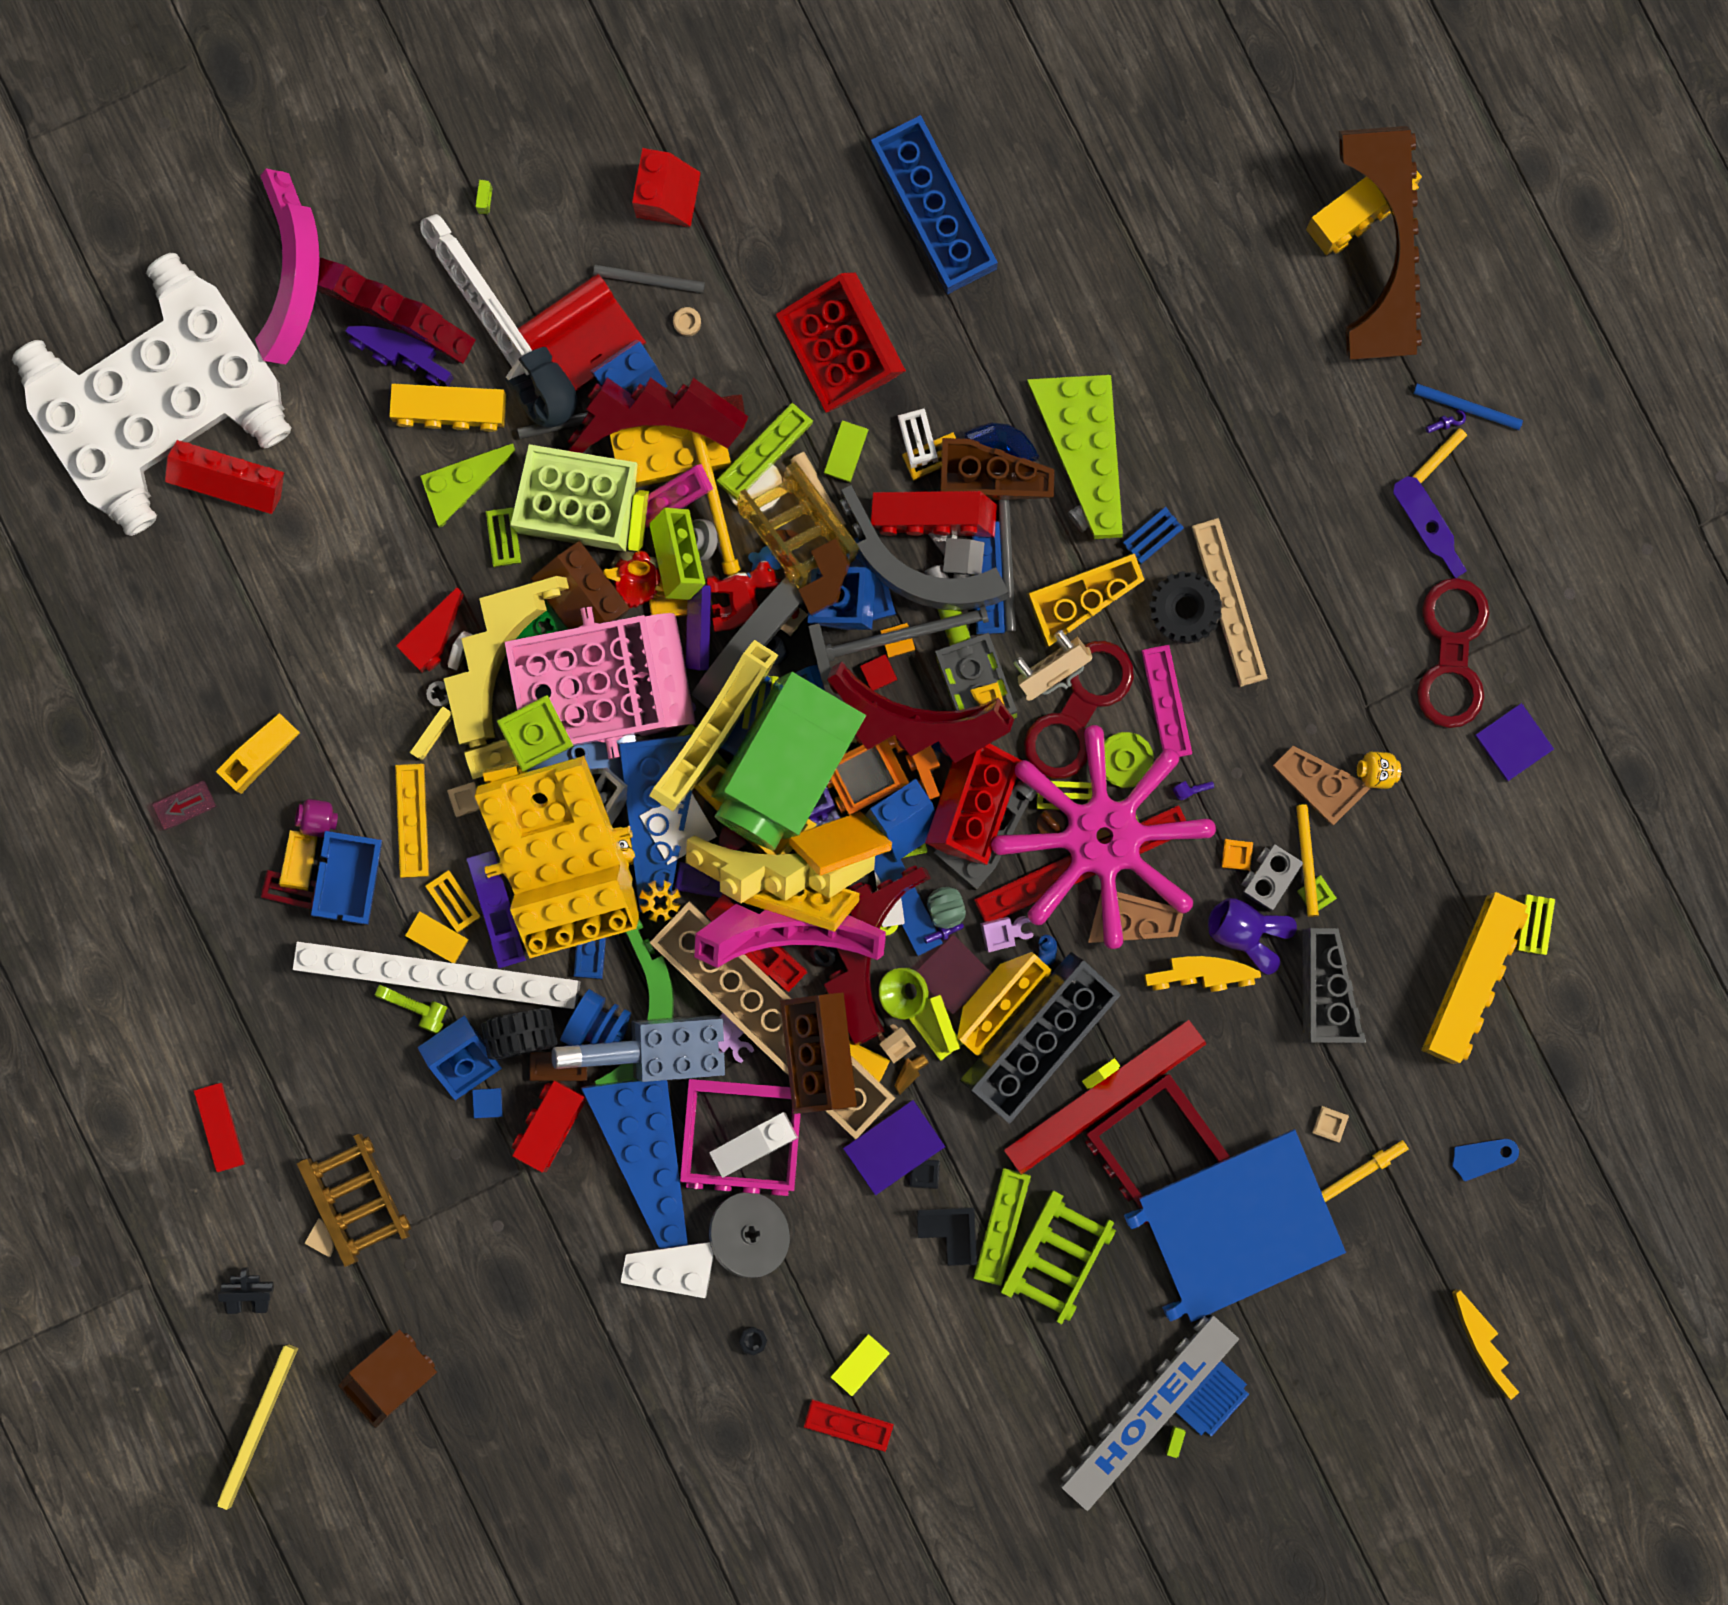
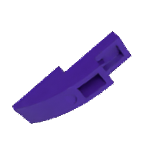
M349 326L345 330L350 337L349 343L361 351L366 347L374 353L372 357L385 366L388 362L396 366L400 358H403L402 364L413 371L419 368L426 373L425 378L436 386L442 383L448 387L454 379L449 371L432 361L437 354L434 348L420 340L403 333L379 327Z
M494 851L466 858L498 968L526 961L517 926L510 911L511 906L502 876L500 874L488 878L485 873V866L497 864Z

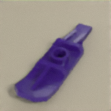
M1409 476L1397 482L1394 486L1393 495L1404 509L1428 550L1442 558L1454 578L1465 573L1467 570L1454 551V536L1417 478ZM1428 522H1432L1435 525V530L1432 533L1426 531V524Z

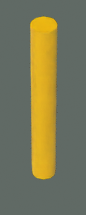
M1458 428L1412 477L1417 478L1422 483L1461 443L1467 434L1461 428Z

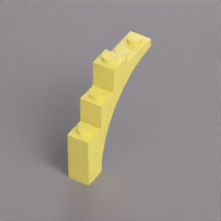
M756 640L750 644L695 732L649 795L671 811H674L688 792L693 790L704 776L715 754L728 739L740 716L753 701L778 657L776 653Z
M695 835L687 839L686 863L719 881L720 892L739 903L746 901L763 889L784 901L806 887H810L820 894L831 898L873 871L875 866V856L819 876L798 853L780 855L748 853L712 844Z

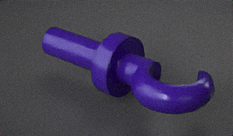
M1457 410V413L1462 416V421H1456L1452 416L1448 418L1442 416L1439 418V422L1425 427L1426 432L1431 433L1440 428L1447 430L1450 428V424L1460 426L1466 421V415L1463 411Z
M960 923L949 929L938 927V932L923 938L924 942L927 944L940 938L943 941L947 940L949 934L963 929L964 924Z

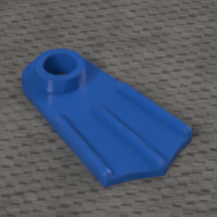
M1510 1139L1457 1146L1454 1148L1452 1166L1460 1174L1463 1181H1468L1514 1163L1519 1156V1148ZM1504 1146H1508L1511 1149V1154L1508 1157H1503L1500 1153L1501 1148Z

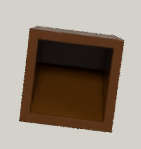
M400 1329L356 1366L338 1385L375 1428L437 1373L434 1369L435 1364L427 1355H422L415 1347L414 1339L407 1333L403 1334Z

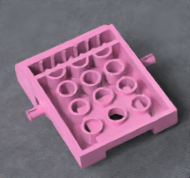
M586 607L588 619L586 609L581 608L583 625L579 628L505 642L517 710L538 700L535 692L539 686H549L551 689V696L549 698L574 746L593 742L606 743L608 759H614L612 747L614 757L619 758L617 740L625 736L635 734L645 736L686 728L691 724L696 726L677 619L674 613L643 615L599 624L594 623L592 607Z

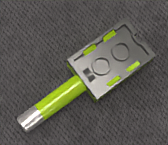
M944 565L931 567L924 573L934 577L949 579L947 572H943ZM937 609L941 619L962 614L961 610ZM967 625L945 630L950 646L935 651L954 710L959 711L980 706L973 699L970 690L998 682L1004 706L1014 719L1017 718V709L989 633L971 639Z

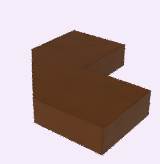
M836 538L811 551L823 577L798 589L810 615H815L838 602L845 575H847L850 563L839 540Z

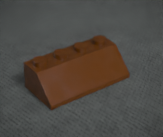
M844 993L780 1000L793 1114L857 1107Z

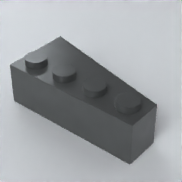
M1302 929L1303 1043H1366L1359 1020L1361 1019L1359 1010L1356 1008L1352 992L1354 991L1352 982L1349 979L1346 967L1347 962L1339 929Z

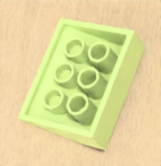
M529 445L511 526L519 534L570 543L580 541L583 545L626 552L638 464L637 462Z

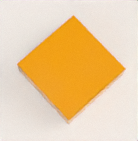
M908 623L881 630V634L908 628ZM911 638L887 644L885 649L889 659L915 651V646Z
M1225 839L1221 868L1250 871L1253 842Z

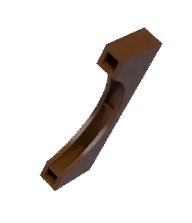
M1407 126L1339 131L1340 160L1344 164L1363 173L1378 187L1392 214L1396 236L1394 263L1386 286L1375 303L1362 316L1345 326L1346 355L1350 360L1417 355V346H1421L1422 343L1421 331L1416 329V319L1421 317L1420 302H1416L1415 291L1420 290L1419 274H1415V263H1419L1418 246H1414V235H1418V220L1413 218V207H1417L1418 197L1417 191L1412 188V179L1417 178L1416 162H1412L1411 151L1416 150L1415 133H1411Z

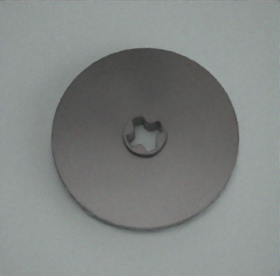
M739 1193L724 1200L715 1210L709 1226V1241L716 1259L726 1270L739 1277L758 1278L771 1273L783 1262L789 1248L790 1233L783 1212L773 1201L756 1193ZM745 1232L754 1233V1238H745Z

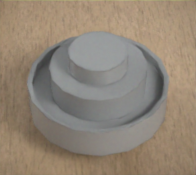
M696 519L692 521L700 561H705L713 555L719 540L716 528L711 521Z

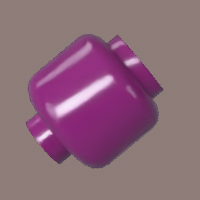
M306 799L303 805L299 804L297 807L295 826L299 827V831L303 835L324 838L325 831L336 829L338 813H333V806L330 802Z

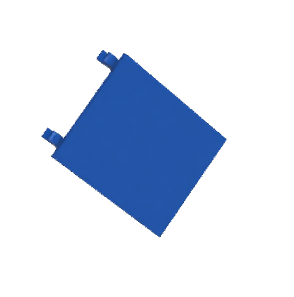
M1295 1129L1140 1197L1139 1201L1142 1208L1124 1215L1130 1229L1139 1227L1146 1221L1150 1224L1181 1298L1178 1302L1162 1307L1169 1321L1176 1320L1187 1313L1189 1320L1193 1322L1346 1253Z

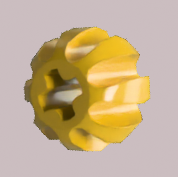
M655 880L648 883L652 889L650 892L641 891L639 898L648 901L640 904L639 907L642 913L649 910L652 911L648 919L657 922V917L661 914L664 915L665 922L672 919L668 913L670 910L679 911L681 904L672 901L680 898L681 895L678 889L671 892L668 891L672 883L663 880V885L659 888L656 887ZM664 895L666 896V905L662 906L661 904H658L657 906H654L655 896H658L660 898Z

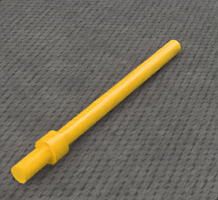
M691 431L699 464H702L713 487V490L707 493L724 560L721 563L723 572L730 577L740 571L738 559L734 558L704 436Z
M1401 1140L1386 1151L1380 1150L1372 1155V1160L1321 1191L1325 1202L1377 1169L1383 1170L1389 1166L1391 1160L1409 1150L1405 1142Z

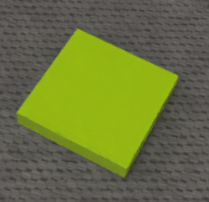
M548 695L497 721L522 772L574 747Z

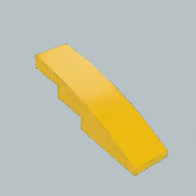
M1456 1289L1452 1292L1460 1321L1473 1350L1488 1375L1504 1396L1512 1400L1519 1391L1501 1372L1509 1362L1490 1342L1498 1335L1497 1331L1462 1291Z

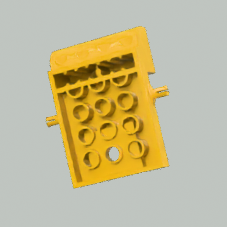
M585 756L477 787L474 796L500 858V863L485 866V873L488 878L504 874L509 880L514 892L510 911L529 958L637 928L639 913L636 896L632 887L633 878L618 843L620 840L632 838V830L630 826L613 830ZM536 793H542L547 797L548 801L539 804L533 800L532 796Z

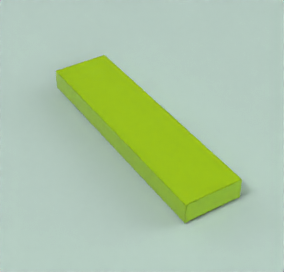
M791 403L717 479L716 483L738 501L813 424V420Z
M1003 1168L974 1279L999 1286L1002 1285L1031 1178L1030 1175H1021L1019 1172Z

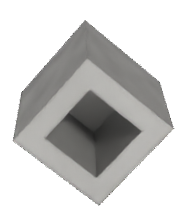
M946 538L943 572L954 574L953 578L970 577V575L981 574L985 542Z

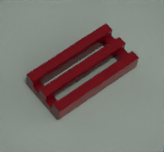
M267 870L261 898L312 910L317 881L310 880L309 886L315 887L314 892L282 887L280 884L271 882L272 877L280 879L281 873ZM269 888L310 897L312 902L307 903L270 894L268 891Z

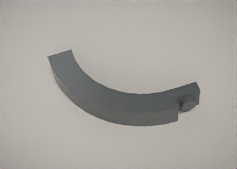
M801 564L794 572L791 571L750 616L705 673L691 695L708 709L714 703L750 644L756 640L763 646H766L804 603L798 589L811 583V570Z

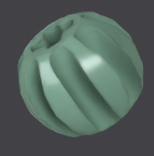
M940 887L933 891L927 899L929 914L936 927L953 928L965 919L966 910L964 902L957 889Z

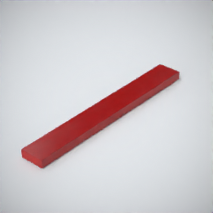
M1178 805L1140 824L1150 826L1186 821ZM1109 837V838H1107V839H1105V840L1100 841V843H1102V844H1108V843H1110L1111 837ZM1170 840L1145 841L1139 848V854ZM1071 855L975 899L984 922L1004 918L1036 903L1070 866L1072 862ZM1093 872L1083 873L1075 884L1097 874Z
M1188 1020L1004 1150L1022 1175L1205 1046V1040Z

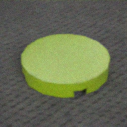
M1119 732L1104 742L1106 780L1111 785L1120 788L1135 787L1154 763V754L1149 743L1142 736L1130 732Z

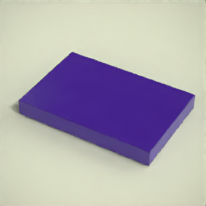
M912 1100L843 1149L873 1193L877 1195L944 1149L945 1145L914 1100Z

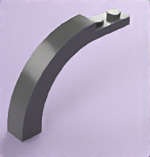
M852 485L841 490L843 499L839 501L845 515L851 514L855 524L852 525V528L859 540L864 539L857 543L859 555L871 572L897 594L918 604L944 610L978 609L981 606L986 607L1009 599V591L996 567L975 576L948 579L926 575L906 566L892 555L881 542Z

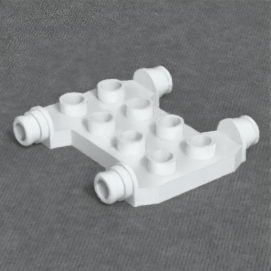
M168 253L159 257L149 265L146 272L148 277L154 282L153 287L157 291L156 297L160 302L164 321L80 375L76 374L62 360L55 358L51 351H47L45 343L41 340H34L25 344L12 357L13 363L19 368L18 373L22 378L21 383L25 387L27 410L88 503L106 513L117 524H121L124 533L129 536L144 531L156 521L157 515L149 507L150 501L148 498L151 495L147 489L144 471L167 457L177 440L190 442L227 417L240 425L246 433L256 437L261 448L274 446L286 438L291 431V426L284 420L285 415L282 412L284 407L281 401L280 383L271 369L262 360L259 351L218 289L199 278L194 271H190L185 264L180 262V258L176 253Z

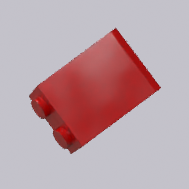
M642 148L632 201L636 218L691 227L701 172L671 153Z

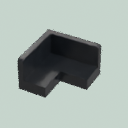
M974 1207L917 1210L918 1238L946 1237L948 1266L977 1265Z

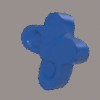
M769 546L763 547L759 553L752 552L748 556L749 561L753 564L751 571L761 561H768L774 571L782 568L781 560L772 555V550Z

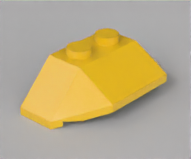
M1032 952L1001 963L963 1006L957 1039L975 1055H982L1048 979L1051 969Z

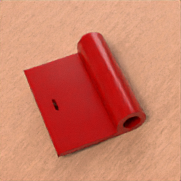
M598 273L517 328L532 351L541 347H547L552 355V362L558 363L571 381L575 391H578L595 379L590 370L633 341L638 340L642 345L646 344L644 338L618 304L611 290Z

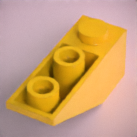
M279 713L237 749L216 772L233 789L242 794L300 732Z

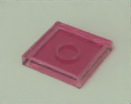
M954 934L917 970L924 978L928 990L935 997L941 995L944 1006L952 1014L975 994L992 974Z

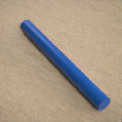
M1418 383L1414 389L1413 394L1516 430H1520L1523 423L1522 419Z

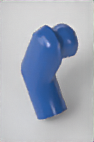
M1043 935L1038 941V958L1049 967L1056 961L1057 942L1052 936Z

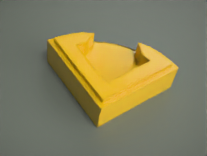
M998 682L970 690L973 699L979 703L978 705L999 698L1004 704Z

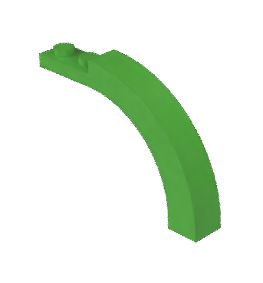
M639 918L637 928L626 933L639 958L648 983L649 1013L647 1020L673 1018L674 995L669 969L663 956L652 959L651 955L655 954V951L650 944L649 938L643 940L639 930L644 927ZM633 1063L621 1064L608 1075L596 1080V1085L637 1080L633 1077Z

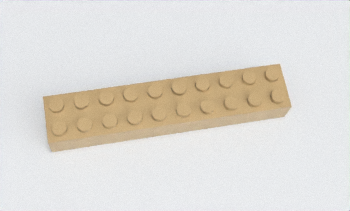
M688 902L657 934L650 944L788 1074L780 1000L792 998L745 954L731 959L718 968L695 958L696 933L711 923V921L691 902ZM851 1055L857 1107L827 1110L826 1112L857 1139L896 1097Z

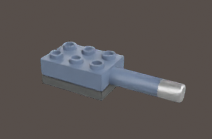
M715 1015L631 1021L632 1041L563 1046L552 1049V1064L555 1069L633 1063V1077L641 1082L725 1075L724 1052L719 1051L718 1042L724 1041L723 1018Z

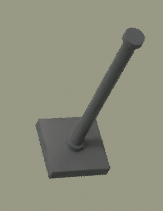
M981 606L979 607L980 610L832 647L831 644L825 645L820 624L810 625L808 627L823 685H829L827 678L831 671L830 662L835 661L834 657L979 621L987 623L989 619L986 607Z

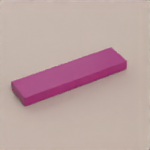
M1164 645L1141 650L1162 751L1172 749L1177 752L1179 758L1192 755L1170 646Z

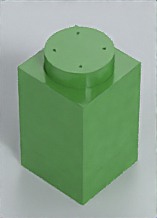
M790 672L777 679L711 796L722 803L715 818L737 834L770 850L776 849L781 838L787 839L798 836L866 715L794 672Z

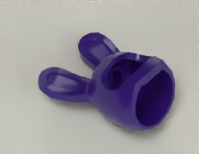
M1227 898L1213 908L1208 919L1209 934L1214 941L1228 948L1247 953L1258 969L1267 975L1273 974L1278 970L1280 958L1259 942L1261 935L1267 933L1289 939L1294 936L1297 930L1296 921L1292 917L1280 915L1264 916L1250 905L1235 898ZM1227 912L1222 925L1219 926L1222 916Z

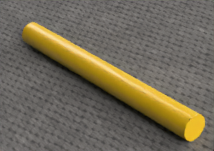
M1298 805L1296 809L1303 862L1307 917H1317L1319 912L1308 805Z

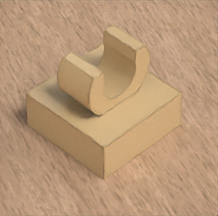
M892 1024L890 1026L894 1031L892 1035L885 1038L881 1033L878 1036L881 1041L879 1045L892 1062L895 1063L915 1048L916 1045L902 1027L898 1028Z

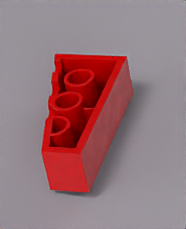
M981 491L873 492L871 524L881 535L885 536L907 533L914 536L936 534L995 537L997 504Z

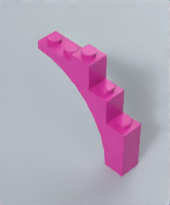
M735 904L696 933L694 957L718 968L731 959L764 948L785 945H818L840 948L878 960L884 955L886 932L850 915L844 919L834 932L768 910L758 914Z

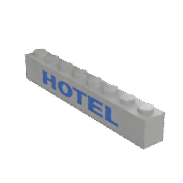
M1213 1315L1209 1318L1203 1316L1193 1328L1196 1333L1189 1340L1185 1337L1174 1350L1177 1354L1171 1361L1165 1359L1156 1369L1158 1376L1152 1382L1147 1380L1136 1392L1139 1395L1133 1404L1128 1401L1118 1412L1121 1418L1114 1425L1109 1423L1101 1431L1099 1437L1102 1439L1095 1447L1090 1444L1080 1455L1083 1461L1076 1468L1071 1466L1063 1474L1061 1480L1064 1482L1060 1485L1061 1488L1085 1510L1088 1511L1239 1340Z

